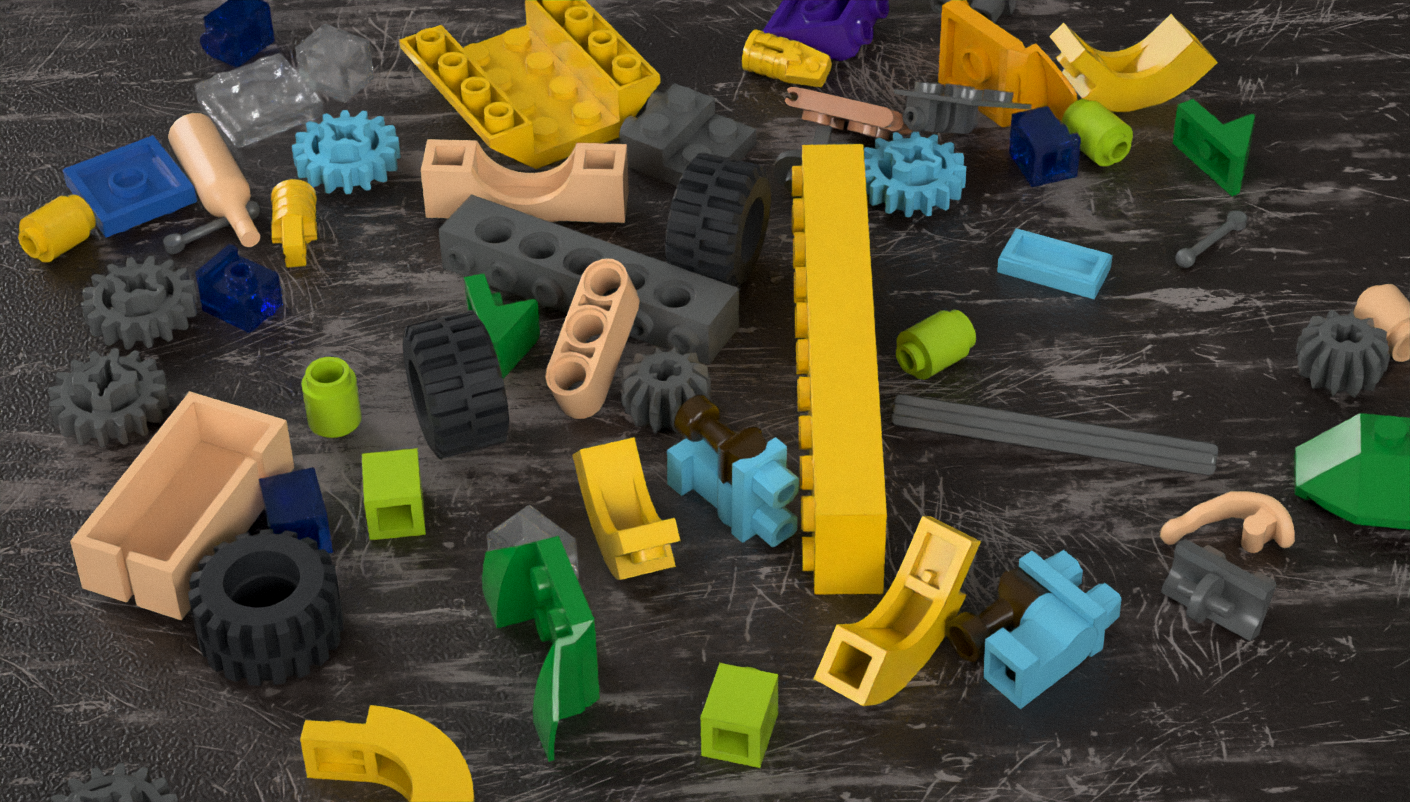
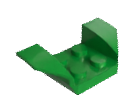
M559 536L487 551L485 553L482 574L483 594L496 628L534 619L541 641L551 640L553 644L541 668L533 701V723L548 762L554 760L555 735L559 719L581 714L585 711V707L591 706L600 699L595 619Z

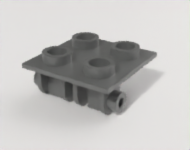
M915 81L914 90L894 89V94L907 96L906 109L902 117L903 122L914 132L929 131L933 133L968 134L978 124V106L1030 110L1032 106L1030 104L1012 102L1013 92L984 89L983 93V90L975 89V87L956 84L944 85Z

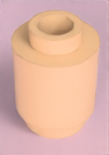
M1393 284L1375 285L1366 289L1357 300V305L1354 309L1355 318L1360 320L1373 318L1375 328L1387 331L1388 354L1398 362L1409 360L1410 302Z

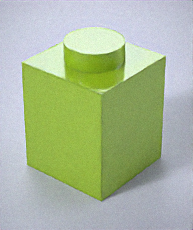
M418 448L363 453V493L369 539L380 540L426 535Z
M719 663L700 717L701 756L757 768L761 767L778 715V674L760 671L752 667H739Z

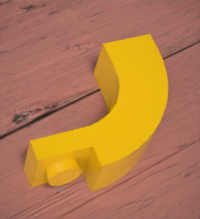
M1172 14L1145 39L1132 47L1115 52H1104L1091 47L1064 23L1049 36L1061 51L1056 59L1064 67L1062 73L1080 97L1089 101H1097L1113 112H1130L1162 104L1190 88L1218 63L1198 38Z
M635 437L581 449L574 453L572 456L589 521L604 561L612 575L617 580H622L676 567L670 545L680 541L676 520L671 518L662 521L656 513L644 479Z
M922 516L900 569L886 595L877 607L863 620L853 624L836 625L813 679L862 706L880 704L901 691L931 658L946 635V623L958 614L966 597V594L960 592V588L981 541L931 516Z
M370 705L366 724L348 723L340 720L330 722L305 720L300 742L307 778L378 783L398 791L409 802H475L471 773L460 750L440 729L418 716L389 707Z

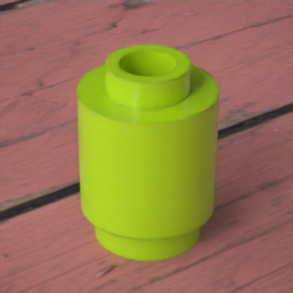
M1080 99L1071 104L1065 111L1061 127L1065 131L1066 139L1099 166H1110L1120 162L1127 156L1131 149L1133 131L1129 125L1101 103Z
M941 310L898 335L897 361L906 373L918 379H928L968 355L970 348L976 343L974 327L968 317L961 311L951 310L948 312Z
M323 357L310 363L301 383L309 428L315 434L327 438H338L353 432L359 426L362 419L355 373L344 360L337 357Z

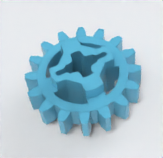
M342 110L339 118H333L327 113L323 114V121L320 124L311 121L307 122V132H297L295 135L296 144L292 145L294 165L297 168L298 177L307 178L308 183L313 188L324 184L325 193L329 194L336 187H343L345 194H351L353 186L358 185L366 191L370 190V182L372 180L386 182V171H397V159L401 158L399 138L396 137L395 127L393 125L385 126L384 117L382 116L368 120L367 111H361L356 117H350L348 110Z
M913 131L910 138H903L900 133L894 132L893 141L888 142L882 138L875 139V149L864 148L866 193L870 194L869 204L872 206L885 203L886 213L891 214L898 209L904 211L905 217H911L914 210H921L926 216H931L933 206L947 210L949 209L950 199L960 200L962 188H965L967 166H964L963 153H954V144L952 142L939 145L938 135L935 134L925 138L920 137L919 132Z

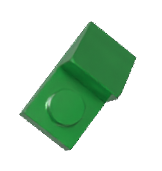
M1194 99L1185 101L1177 105L1172 143L1229 195H1237L1241 190L1250 152L1255 115L1249 114L1222 124Z
M484 273L464 277L467 311H474L485 325L492 340L504 379L540 337L538 302L536 299H530L504 305L500 292L491 293Z

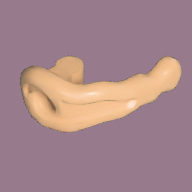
M1230 491L1193 507L1180 517L1167 521L1161 528L1160 538L1165 544L1172 545L1184 535L1196 531L1203 525L1231 517L1244 519L1241 546L1247 552L1256 553L1261 551L1264 544L1272 539L1282 548L1291 547L1295 542V531L1289 512L1275 498L1255 492Z

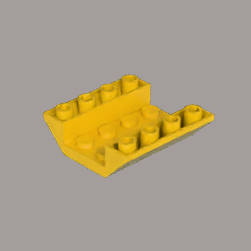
M525 0L527 25L510 29L501 35L479 43L469 44L464 48L442 25L423 29L414 35L399 40L400 48L491 149L534 169H539L569 157L576 143L603 144L619 138L620 128L625 119L629 116L635 117L660 84V74L586 0Z

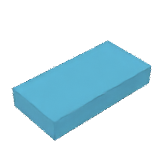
M1015 229L998 258L997 272L1095 299L1111 269L1112 255L1021 229Z

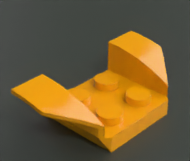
M951 0L942 5L938 83L975 87V89L983 90V93L984 89L1013 92L1012 102L1032 105L1031 110L978 106V111L1001 127H1009L1015 124L1023 125L1047 111L1062 121L1065 111L1071 104L1077 101V92L1055 63L1036 43L1025 48L1023 42L971 8L967 0Z

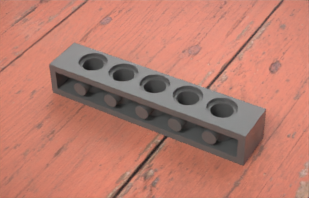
M471 194L439 228L442 266L444 269L466 277L484 273L488 285L529 300L536 299L538 303L565 313H568L582 274L589 265L600 259L619 261L626 268L640 300L639 309L629 336L667 350H672L675 346H678L681 355L697 353L698 360L710 365L739 328V288ZM618 288L608 290L603 296L613 294Z

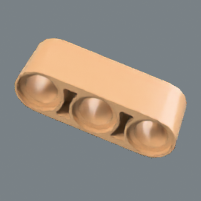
M614 259L595 261L582 274L546 370L545 378L550 391L561 410L567 416L574 419H585L593 416L604 404L639 309L640 300L626 268ZM618 288L613 294L603 296L608 290ZM601 334L597 340L585 343L591 336ZM584 381L577 389L567 391L573 383Z

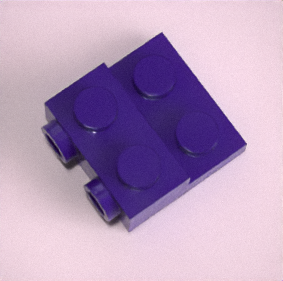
M783 0L763 32L801 42L829 55L830 59L835 61L847 60L855 56L862 45L872 42L873 26L878 19L888 16L889 0Z

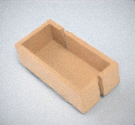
M189 391L71 539L70 543L82 588L126 603L134 595L138 607L182 620L191 609L188 591H191L189 581L192 573L199 571L198 562L204 555L213 556L215 554L214 547L223 541L230 544L236 541L235 536L247 533L265 508L263 498L271 500L294 469L287 420Z

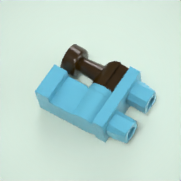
M695 395L680 407L674 419V428L686 439L667 450V484L681 496L694 489L717 508L720 520L731 527V534L742 543L757 534L771 547H775L794 535L797 531L798 517L788 510L785 505L793 501L799 492V478L786 468L787 446L776 437L770 440L766 446V440L761 435L762 429L754 426L744 428L738 433L734 432L719 422V408L706 396Z
M1065 550L1046 560H1043L1035 552L1030 551L1019 559L1020 568H1015L1009 572L1006 570L1000 577L998 598L978 615L965 611L947 622L945 626L946 635L951 646L964 660L974 662L985 654L983 678L1020 709L1077 667L1087 656L1092 657L1101 651L1104 645L1105 629L1120 616V594L1109 585L1099 583L1086 593L1077 587L1082 584L1083 570L1078 561ZM1010 625L1014 626L1016 629L1010 633L1005 629ZM1009 669L1016 673L1015 682L1006 673Z

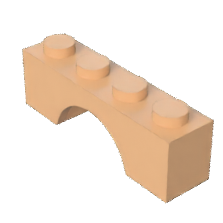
M427 139L421 167L426 218L449 219L472 194L549 222L625 223L629 193L627 144L576 143L571 155L559 166L544 172L523 173L507 169L494 162L483 151L476 140Z

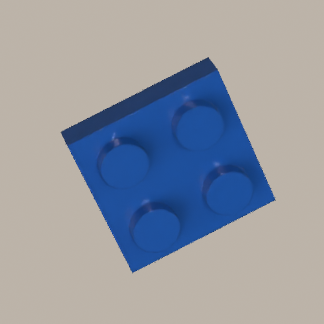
M153 135L63 169L67 187L74 195L82 197L89 204L95 215L96 225L105 237L125 232L134 226L163 215L171 214L178 209L197 202L195 187Z

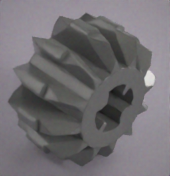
M1331 309L1326 318L1312 316L1309 325L1302 330V335L1298 337L1296 353H1298L1299 375L1311 379L1312 389L1322 387L1330 389L1332 397L1338 391H1346L1352 397H1356L1360 389L1374 391L1376 383L1379 382L1380 378H1383L1384 371H1387L1390 359L1388 341L1386 340L1387 331L1375 328L1373 318L1362 320L1355 318L1353 310L1348 316H1340Z
M654 346L651 355L635 353L633 363L624 366V372L621 377V403L625 414L631 415L636 427L650 424L654 434L658 433L662 428H671L678 434V431L674 428V419L680 407L695 395H704L711 401V376L708 373L707 365L699 362L697 353L681 355L678 346H675L669 352H662Z

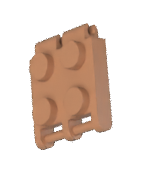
M790 87L787 89L788 93L797 95L798 99L795 101L786 98V104L803 110L801 118L803 120L819 125L832 126V128L843 130L846 121L849 122L847 130L873 138H882L886 141L889 140L890 132H898L902 135H911L913 132L903 122V114L892 111L889 108L804 88Z

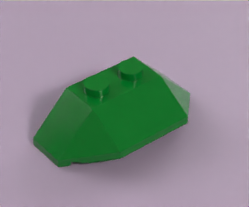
M1359 413L1296 447L1294 454V494L1305 500L1312 499L1325 510L1356 525L1410 530V418Z

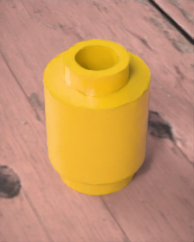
M74 194L69 197L59 196L21 219L19 223V243L30 257L37 258L42 262H51L89 237L90 231L96 225L95 215L89 204L82 197Z

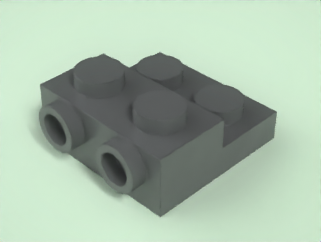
M674 83L665 92L654 91L648 99L646 111L639 118L629 116L625 119L620 128L619 140L622 144H627V163L629 168L677 186L685 169L699 153H708L741 161L756 145V129L715 114V98Z

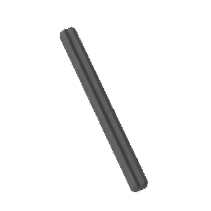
M906 394L897 395L892 407V423L900 427L1206 476L1213 475L1216 469L1218 446L1209 442Z

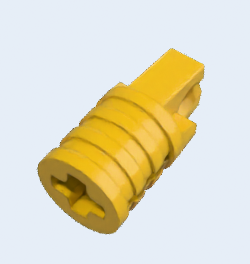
M757 29L750 33L742 54V68L745 71L755 72L762 76L766 75L772 79H780V81L814 87H822L832 66L830 56L801 42L789 40L781 36L777 37L774 34L764 33Z
M297 179L280 182L273 188L271 193L273 210L271 223L272 243L283 244L287 268L306 266L307 243L317 240L316 191L309 183Z

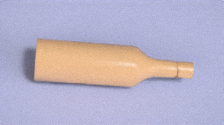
M191 113L182 116L170 128L168 134L169 144L190 182L195 187V191L203 206L210 214L218 218H227L243 246L252 247L256 245L260 240V234L246 209L247 202L251 197L249 184L215 124L208 116L202 113Z

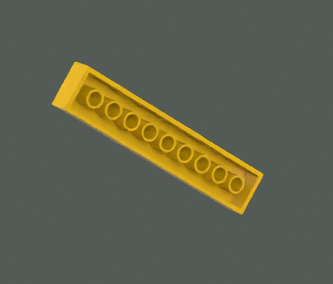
M802 145V166H792V197L801 196V198H793L791 212L792 236H794L795 338H805L798 339L796 342V374H807V377H799L797 379V411H808V415L798 417L799 450H809V455L800 456L799 458L800 489L811 490V495L801 496V530L803 532H812V537H802V570L814 571V595L883 594L887 510L864 145Z

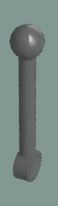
M252 200L247 202L246 209L251 219H256L261 210L259 204ZM221 217L182 235L177 233L169 234L163 239L165 250L170 254L183 251L185 244L226 227L230 223L227 218Z
M1238 210L1230 211L1223 225L1190 249H1180L1175 257L1176 263L1183 268L1191 267L1196 261L1197 255L1231 230H1243L1246 227L1247 215Z

